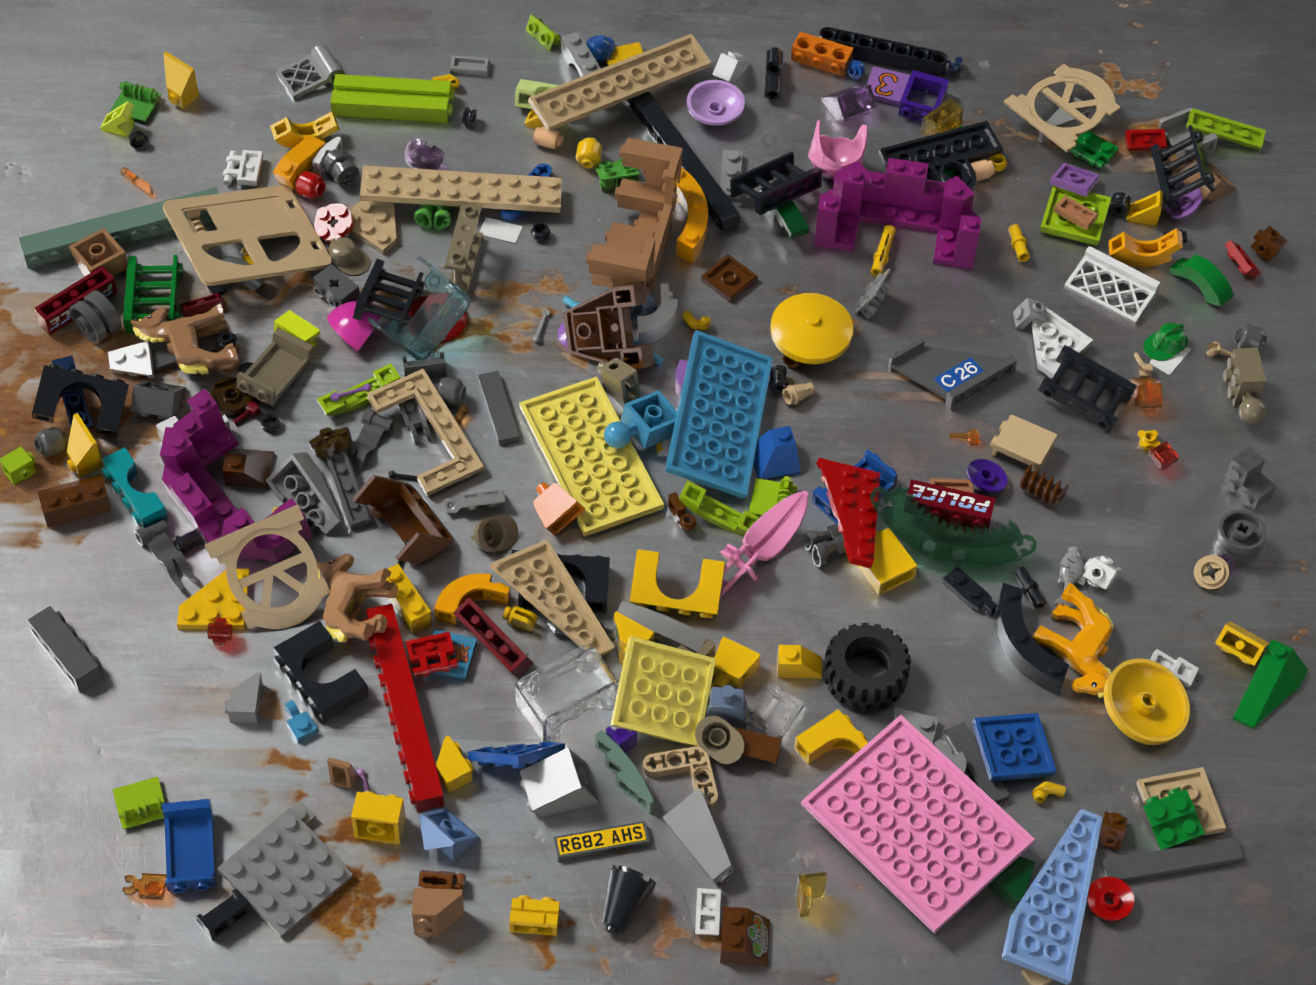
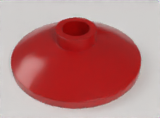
M1101 877L1090 885L1087 903L1091 911L1098 917L1108 921H1118L1127 917L1132 911L1134 895L1131 888L1124 881L1115 877ZM1105 900H1110L1113 904H1108Z

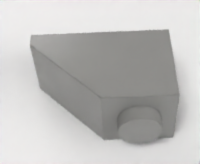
M261 673L253 674L230 691V698L225 701V714H228L230 723H258L263 687Z

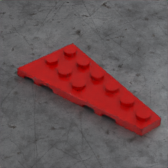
M818 458L817 466L818 469H821V478L823 483L826 484L827 496L834 517L838 520V529L843 535V544L850 564L871 569L874 563L880 473Z

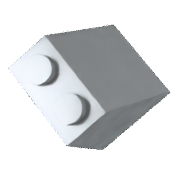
M569 748L520 771L522 777L520 784L528 796V800H526L530 812H534L541 818L599 803L587 763Z

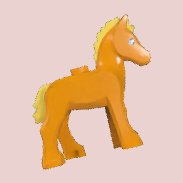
M1069 583L1061 598L1066 602L1073 603L1079 610L1067 605L1058 604L1052 612L1051 618L1072 621L1081 628V631L1071 641L1040 625L1033 639L1039 646L1051 649L1056 655L1063 658L1071 668L1083 675V677L1074 679L1071 685L1075 692H1085L1099 698H1104V686L1111 670L1105 667L1098 657L1103 658L1109 648L1106 644L1113 631L1114 624L1108 613H1104L1098 606L1095 607L1093 599L1088 598L1074 584Z

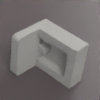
M1027 298L1013 311L1016 328L1022 330L1034 318L1042 321L1047 318L1044 303Z

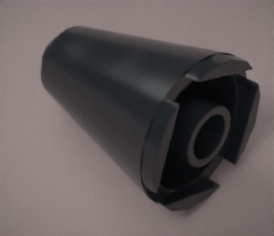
M615 865L612 866L602 918L605 931L618 935L619 932L623 933L655 889L656 882L653 879L649 878L647 882L643 879L644 874L625 866L619 865L618 869Z

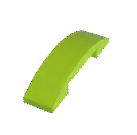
M390 363L373 371L372 378L343 392L364 387L365 384L372 386L371 391H369L372 392L401 379V377ZM336 390L317 398V402L326 416L347 413L370 403L367 398V393L369 392L366 391L341 397L338 401L331 400V394L336 392Z
M688 480L679 496V500L701 518L722 529L745 536L749 528L760 518L746 510L740 513L705 495L706 489Z

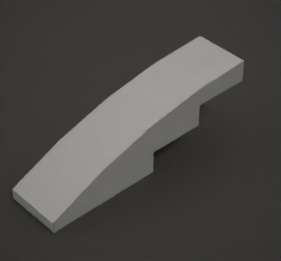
M622 601L617 612L652 630L654 638L667 646L675 648L676 646L683 645L691 652L697 653L707 635L684 623L638 605Z

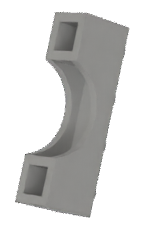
M579 31L561 37V53L569 66L575 65L580 77L601 69Z

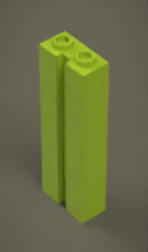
M335 74L334 90L332 91L330 101L331 111L335 116L448 123V116L452 115L453 104H450V102L454 101L455 90L451 89V81Z

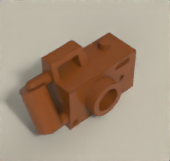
M421 870L419 872L418 886L434 889L463 890L466 875L463 873L455 874L456 872Z

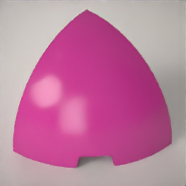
M352 301L332 310L327 315V320L335 332L358 351L382 316L368 312V314L364 313L361 321L353 319L357 301Z

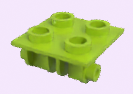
M785 476L781 482L756 478L749 512L762 516L774 505L795 494L798 485H793L792 478L789 476Z
M158 776L112 789L122 830L164 818L162 803H165Z

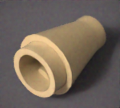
M810 382L788 385L783 390L782 395L788 405H796L814 394L815 389Z

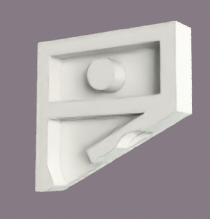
M149 342L108 352L110 370L113 373L128 374L135 377L137 375H144L148 379L155 378Z

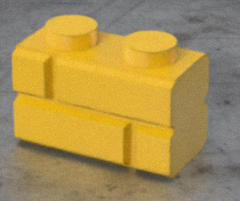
M527 895L512 898L509 919L510 932L557 936L560 901H556L551 897L537 900Z

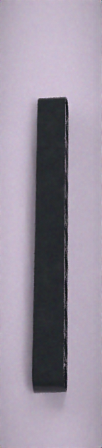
M648 91L626 100L625 102L656 143L682 148V168L701 187L707 201L708 214L718 228L725 230L739 224L741 218L735 206Z

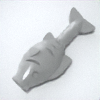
M1069 547L1068 552L1061 560L1058 583L1064 584V590L1069 583L1083 587L1086 578L1083 575L1086 570L1084 569L1085 566L1083 565L1080 548ZM1062 596L1054 602L1057 606L1061 604L1073 609L1077 608L1073 603L1062 599Z

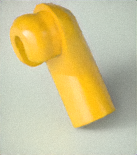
M451 74L432 77V80L451 81V89H457L460 85L459 79Z

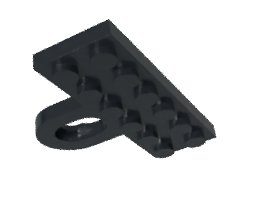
M983 121L879 149V156L886 169L889 158L927 163V173L932 175L934 181L945 183L951 177L947 176L944 170L951 167L956 168L962 173V181L973 191L977 177L970 162L1002 154L1003 147L988 121Z

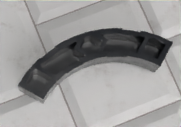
M1003 583L997 604L996 619L998 636L1006 655L1022 674L1025 673L1033 679L1036 685L1051 693L1060 695L1069 664L1047 653L1029 633L1022 615L1024 589Z

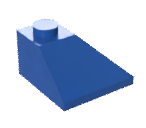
M790 426L768 430L758 438L753 465L759 479L774 480L800 474L796 441Z

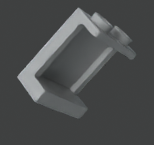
M1192 107L1180 110L1173 115L1165 116L1160 120L1158 129H1165L1166 144L1169 148L1190 137V132L1186 125ZM1215 133L1203 134L1204 140L1202 142L1205 153L1208 154L1215 151L1218 141L1217 135ZM1193 144L1175 153L1176 157L1180 158L1193 151Z

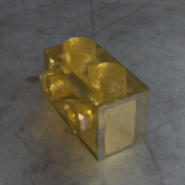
M951 98L923 117L921 134L926 137L958 128L963 123L964 108Z

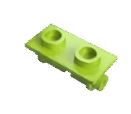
M533 14L530 15L525 30L549 51H551L554 44L559 45L561 43V36L550 30L541 18H536Z

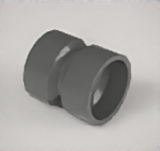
M342 149L330 151L323 159V167L340 186L351 184L359 174L357 166Z

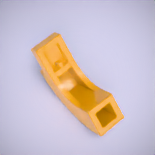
M1177 228L1151 241L1137 240L1126 232H1122L1109 240V256L1128 266L1153 267L1167 263L1172 260V253L1183 248L1182 232Z
M476 573L462 576L448 584L440 593L434 607L435 620L457 625L458 618L453 612L468 597L473 601L487 600L509 605L511 587L503 583H493L492 574Z

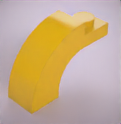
M332 111L310 123L298 124L286 117L270 126L274 140L290 149L294 148L308 135L326 143L325 137L340 130Z

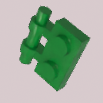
M1087 131L1080 135L1075 142L1076 146L1069 151L1074 154V157L1087 161L1090 166L1102 169L1105 163L1108 164L1118 153L1119 147L1091 131Z

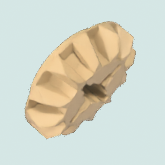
M1216 555L1202 557L1194 567L1196 582L1208 590L1218 589L1223 584H1226L1229 577L1227 563ZM1208 565L1213 570H1219L1215 573V580L1210 575L1206 576L1209 572Z

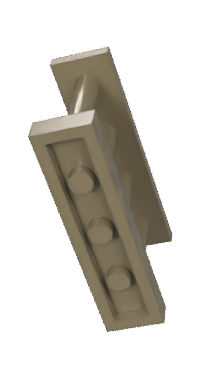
M461 204L445 263V269H452L447 294L455 298L467 300L483 240V233L476 232L482 210L481 206Z

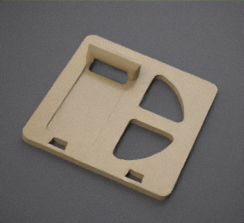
M279 185L168 200L163 203V211L204 285L214 286L325 269L332 262L326 248L291 188L288 186ZM293 203L295 208L290 209L288 204ZM200 211H208L218 230L206 231L200 220ZM296 235L300 238L298 248L289 256L278 261L269 260L258 241ZM242 243L254 264L240 265L225 262L210 256L204 250L207 251L214 246ZM316 244L319 249L314 250L312 245Z

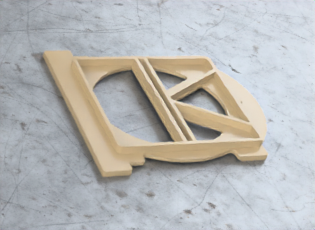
M1063 64L1054 71L1055 76L1045 78L1035 84L1027 96L1023 94L1018 97L1011 95L1004 100V104L1064 151L1068 152L1076 146L1074 141L1078 139V134L1091 130L1098 125L1106 114L1111 116L1120 109V106L1115 103L1114 94L1103 79L1091 72L1069 68ZM1057 83H1066L1062 98L1048 87ZM1075 84L1086 88L1095 97L1093 100L1069 103ZM1041 92L1082 125L1063 128L1046 123L1038 116L1034 107L1037 95ZM1097 107L1091 119H1088L1077 110V108Z
M298 505L205 544L211 559L216 557L219 564H226L228 584L233 595L246 609L242 612V616L248 628L259 626L267 629H284L295 626L307 619L317 609L322 598L330 594L324 577L318 578L316 559L310 546L298 533L299 530H302L299 521L304 519ZM265 534L279 535L289 539L301 551L296 556L240 580L237 578L236 566L238 556L243 547L255 537ZM305 562L307 565L306 583L301 584L284 570ZM274 575L299 592V596L294 601L280 607L270 606ZM264 579L262 600L259 604L249 598L243 591V588Z

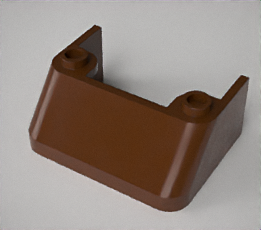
M372 475L352 498L354 503L367 505L373 517L386 519L404 543L410 540L395 557L398 561L420 564L447 549L454 542L452 535L422 496L407 482Z

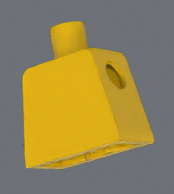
M723 636L714 657L716 662L712 678L716 680L712 686L723 687L730 685L734 689H740L760 666L761 654Z

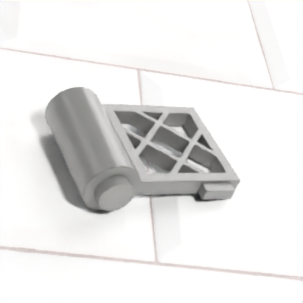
M326 45L315 46L310 55L290 65L287 63L276 71L294 100L327 83L334 84L335 74H344V71ZM310 62V70L301 69L303 65ZM289 72L294 73L292 79L285 78L283 75ZM304 74L307 75L305 81L298 80V75ZM311 76H317L321 78L316 82L310 81ZM295 84L303 85L302 89L296 92L293 91Z

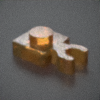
M142 873L141 879H137L133 875H126L124 878L125 882L133 883L131 887H123L122 890L125 895H133L139 892L140 899L163 900L166 887L165 879L167 877L166 874Z

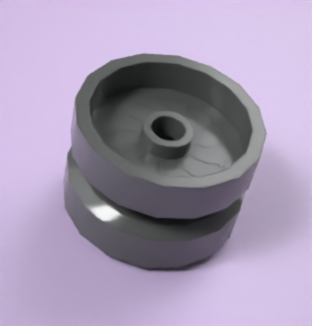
M96 290L87 294L84 297V302L78 301L69 308L70 316L79 331L94 344H99L106 339L107 333L112 334L121 328L122 323L117 311L109 300Z
M1233 510L1226 513L1219 522L1213 540L1216 554L1224 559L1225 562L1236 566L1248 565L1254 562L1259 556L1266 538L1267 531L1264 522L1260 517L1246 510Z

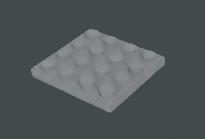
M291 808L287 809L218 867V872L234 889L236 888L249 902V905L280 938L284 937L353 877L350 870Z

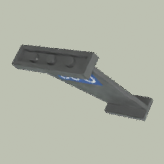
M921 339L910 343L907 348L901 351L894 352L889 358L888 365L890 372L897 370L946 399L945 405L951 410L1015 373L1017 359L1013 355L1004 359L925 347V341Z

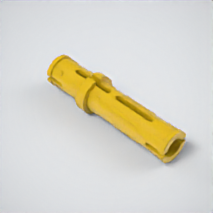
M891 225L884 227L878 250L873 256L874 262L870 273L874 277H877L879 273L883 274L885 265L889 261L888 255L896 233V228Z

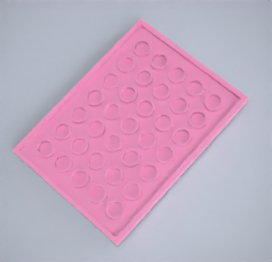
M902 715L897 717L801 801V805L934 934L1035 841V838Z

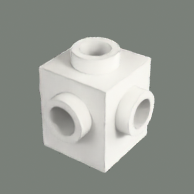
M1105 555L1096 556L1087 561L1084 567L1086 572L1083 576L1088 579L1087 582L1096 588L1102 587L1106 590L1112 587L1121 568L1114 565V561Z

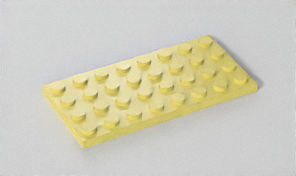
M597 377L519 402L520 409L558 485L586 508L575 518L584 537L664 509V503L631 440L625 447L619 449L612 448L605 442V428L610 423L620 421Z

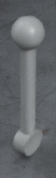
M548 309L542 311L541 323L536 335L533 336V342L535 343L541 340L540 334L546 318L550 316Z

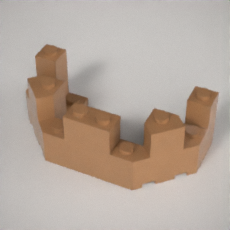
M627 138L625 145H621L619 156L622 157V166L642 169L643 175H646V182L624 178L621 181L620 187H616L614 198L617 199V207L641 211L639 219H635L633 226L612 222L611 229L606 231V245L593 244L592 251L587 253L586 264H589V273L593 274L592 285L613 288L628 283L645 282L647 295L654 291L672 229V211H675L678 196L676 194L677 183H680L682 148Z

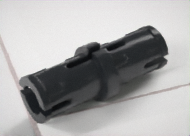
M1025 566L1016 569L1013 575L1018 580L1022 589H1024L1023 594L1027 595L1034 609L1038 610L1044 607L1047 601L1038 589V583L1033 581Z

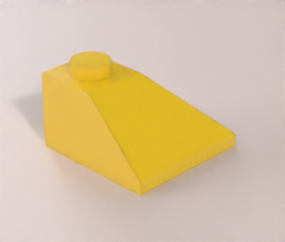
M166 51L163 55L168 99L173 105L184 109L199 97L195 69Z
M76 413L73 415L67 448L69 460L66 462L70 471L76 472L78 477L82 478L103 468L96 441L79 414Z

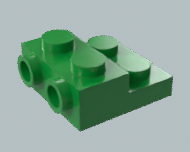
M1174 788L1167 792L1169 795L1160 799L1157 795L1145 800L1147 804L1143 805V810L1160 850L1169 849L1205 835L1187 789Z

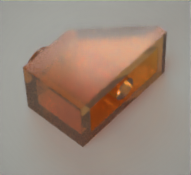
M1152 377L1130 378V382L1138 385L1133 393L1137 407L1143 409L1144 412L1156 411V408L1163 407L1162 382Z

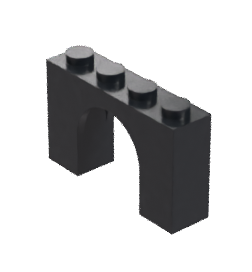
M56 364L44 365L32 411V419L54 423L58 403L63 394L74 388H85L92 391L101 403L96 433L112 437L118 436L129 384H126L121 379H104V376L99 374H83L78 369L65 370Z
M556 553L568 573L583 582L586 588L585 600L593 613L607 614L610 557L600 555L582 556L579 554L560 555ZM520 593L518 594V606L520 608L538 610Z
M320 621L273 647L275 653L273 660L279 669H284L286 672L285 677L289 684H294L297 687L296 691L300 699L307 701L309 711L313 717L318 716L322 723L369 696L368 686L356 669L329 683H316L304 675L306 666L312 660L333 649L332 637Z

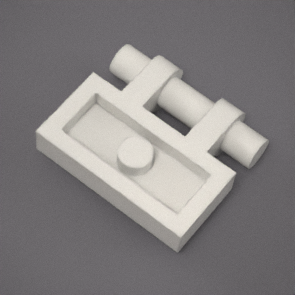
M243 150L242 156H238L236 151H230L226 159L227 168L223 173V183L231 185L232 180L237 179V185L257 186L263 160V151Z

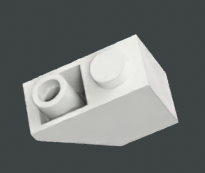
M736 52L721 53L713 75L735 83L747 69L750 62L744 60L745 56Z

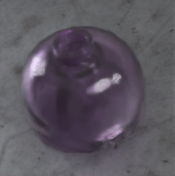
M413 138L407 143L404 152L405 161L409 167L430 170L439 169L445 153L435 145L431 148L426 145V141Z

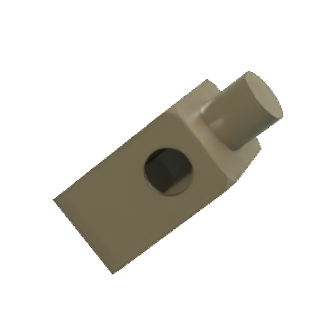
M614 358L608 363L602 361L598 364L597 371L601 373L604 390L623 408L626 403L640 398L636 369L618 358Z

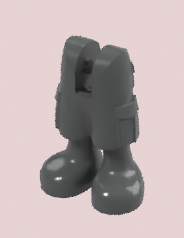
M839 523L827 526L826 531L808 530L803 532V545L806 550H812V559L817 567H822L827 563L829 553L834 551L839 555L846 552L843 544V535L838 529Z

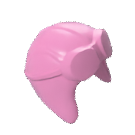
M820 120L817 121L808 157L814 168L818 167L822 170L823 177L834 181L835 172L856 161L863 165L868 134L866 125H862L855 138L850 140L846 137L831 138L826 135H820L821 122Z

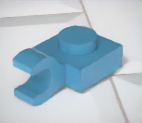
M293 700L285 703V710L291 718L286 721L287 726L297 743L318 733V729L307 711L300 714Z

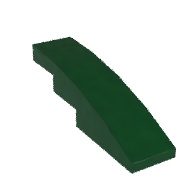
M764 188L759 189L760 193L765 191ZM793 201L770 211L774 220H778L782 229H786L790 238L809 233L810 228Z

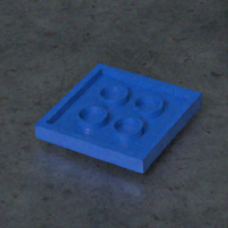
M1038 713L973 719L972 725L989 781L1054 776L1057 772Z

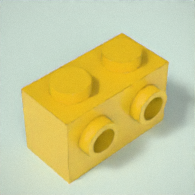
M1231 621L1225 624L1215 642L1222 651L1228 654L1233 653L1240 657L1239 660L1243 663L1254 666L1260 662L1270 644Z

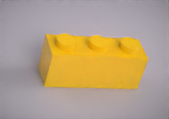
M396 564L388 568L391 571V575L387 577L386 581L395 582L398 585L396 598L388 599L412 635L432 626L430 609L400 565Z

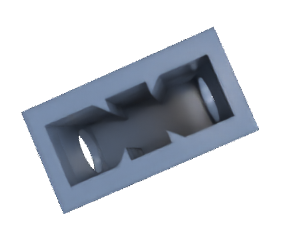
M730 685L712 687L709 693L705 717L719 716L731 726L746 727L748 705L744 690L734 689Z

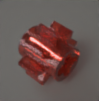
M216 617L214 623L208 624L207 637L214 642V645L225 646V642L232 640L233 625L228 624L226 618Z

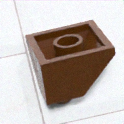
M233 448L227 452L222 470L225 486L268 489L269 485L266 479L271 475L274 451Z

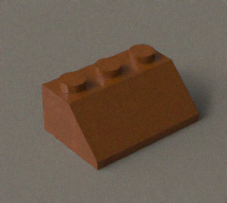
M102 474L38 491L47 527L112 510Z

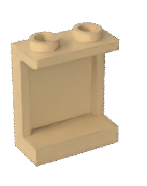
M1011 414L1007 421L1003 420L999 428V436L995 435L991 441L990 447L993 448L991 456L996 457L997 453L1001 452L1028 465L1033 464V472L1037 468H1040L1041 471L1054 448L1057 434Z

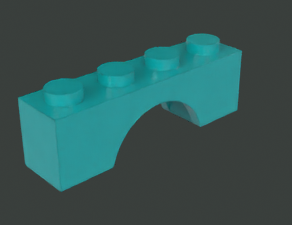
M125 447L102 458L104 467L101 469L105 478L112 480L113 483L111 485L117 495L121 494L124 507L127 510L131 509L133 512L131 516L136 525L140 524L143 528H147L161 520L165 521L168 519L165 506L155 492L143 493L131 487V483L138 475L135 461Z

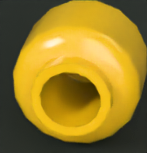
M588 137L583 139L577 145V162L585 168H592L598 165L601 161L602 145L594 138Z

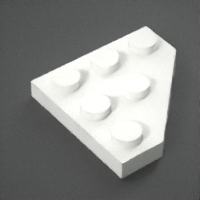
M1045 307L1047 318L1044 321L1034 318L1031 321L1037 368L1052 379L1060 366L1056 359L1064 345L1082 354L1092 345L1093 339Z

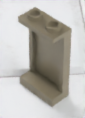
M277 328L273 333L272 343L245 373L239 372L237 374L236 388L273 406L311 362L313 346Z

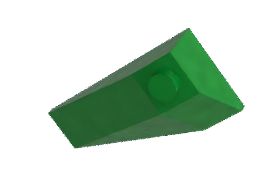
M1274 639L1271 640L1232 720L1254 729L1278 705L1285 702L1286 698L1300 688L1308 668L1293 648Z

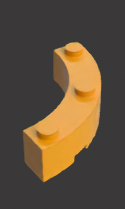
M681 168L680 183H677L676 194L678 196L676 202L682 205L687 223L677 239L676 255L693 264L700 255L707 236L708 206L705 195L697 181L685 169Z

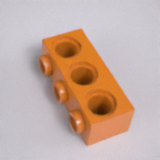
M799 32L792 46L791 60L845 76L848 64L852 61L853 48Z

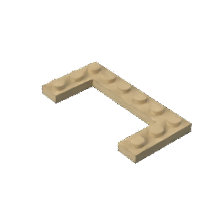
M424 369L367 393V398L377 414L415 397L452 457V460L417 475V481L426 496L484 470L482 462Z

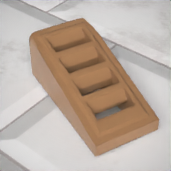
M328 758L327 764L331 784L353 789L358 776L351 763Z

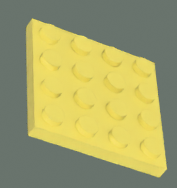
M632 636L629 637L610 726L629 731L634 730L637 733L693 747L699 746L695 738V729L698 723L705 718L716 658Z

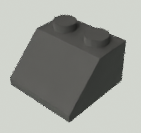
M145 380L133 386L131 411L137 412L139 416H150V414L158 415L159 419L167 420L178 415L186 393V387Z

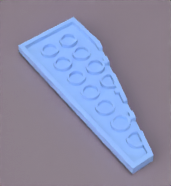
M1084 809L1077 813L1010 916L1002 959L1067 985L1071 982L1103 817Z

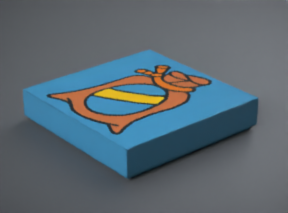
M434 630L432 635H436V634H440V633H445V632H444V631H439V630ZM450 633L455 655L447 656V660L457 659L458 668L450 669V672L443 673V671L435 672V674L466 680L477 645V638ZM440 658L429 660L427 664L439 663Z

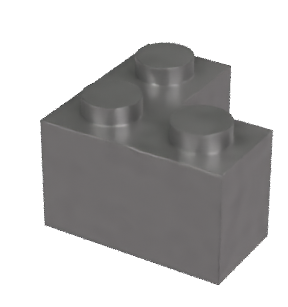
M1249 446L1231 460L1223 484L1226 485L1229 491L1236 494L1245 505L1255 511L1272 498L1276 485L1261 473L1265 459Z

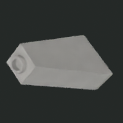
M698 788L662 818L718 886L720 883L724 884L732 878L735 868L708 801Z

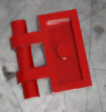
M450 631L406 641L410 663H420L421 666L412 668L414 677L421 675L427 677L431 673L440 671L446 673L450 672V669L458 668L457 659L447 660V656L455 655ZM440 658L439 663L427 664L429 660Z

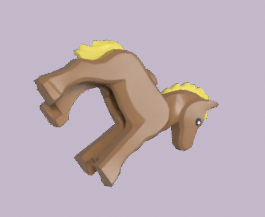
M221 303L206 313L197 314L192 317H183L165 322L168 313L166 308L160 307L152 314L139 319V321H131L135 335L143 339V341H151L152 343L158 341L169 342L167 346L170 356L175 355L178 367L186 374H209L208 370H215L219 366L234 365V363L239 362L233 343L226 345L218 353L199 348V338L228 331Z
M344 554L336 559L327 560L325 563L316 561L318 578L324 577L330 590L323 618L326 623V630L333 639L337 638L339 642L343 641L346 643L347 638H357L365 642V640L372 636V633L385 632L388 624L387 618L382 614L375 615L366 621L355 620L365 598H396L398 585L395 582L386 581L387 577L391 575V571L387 568L378 570L370 575L348 573V569L354 563V557L350 554Z

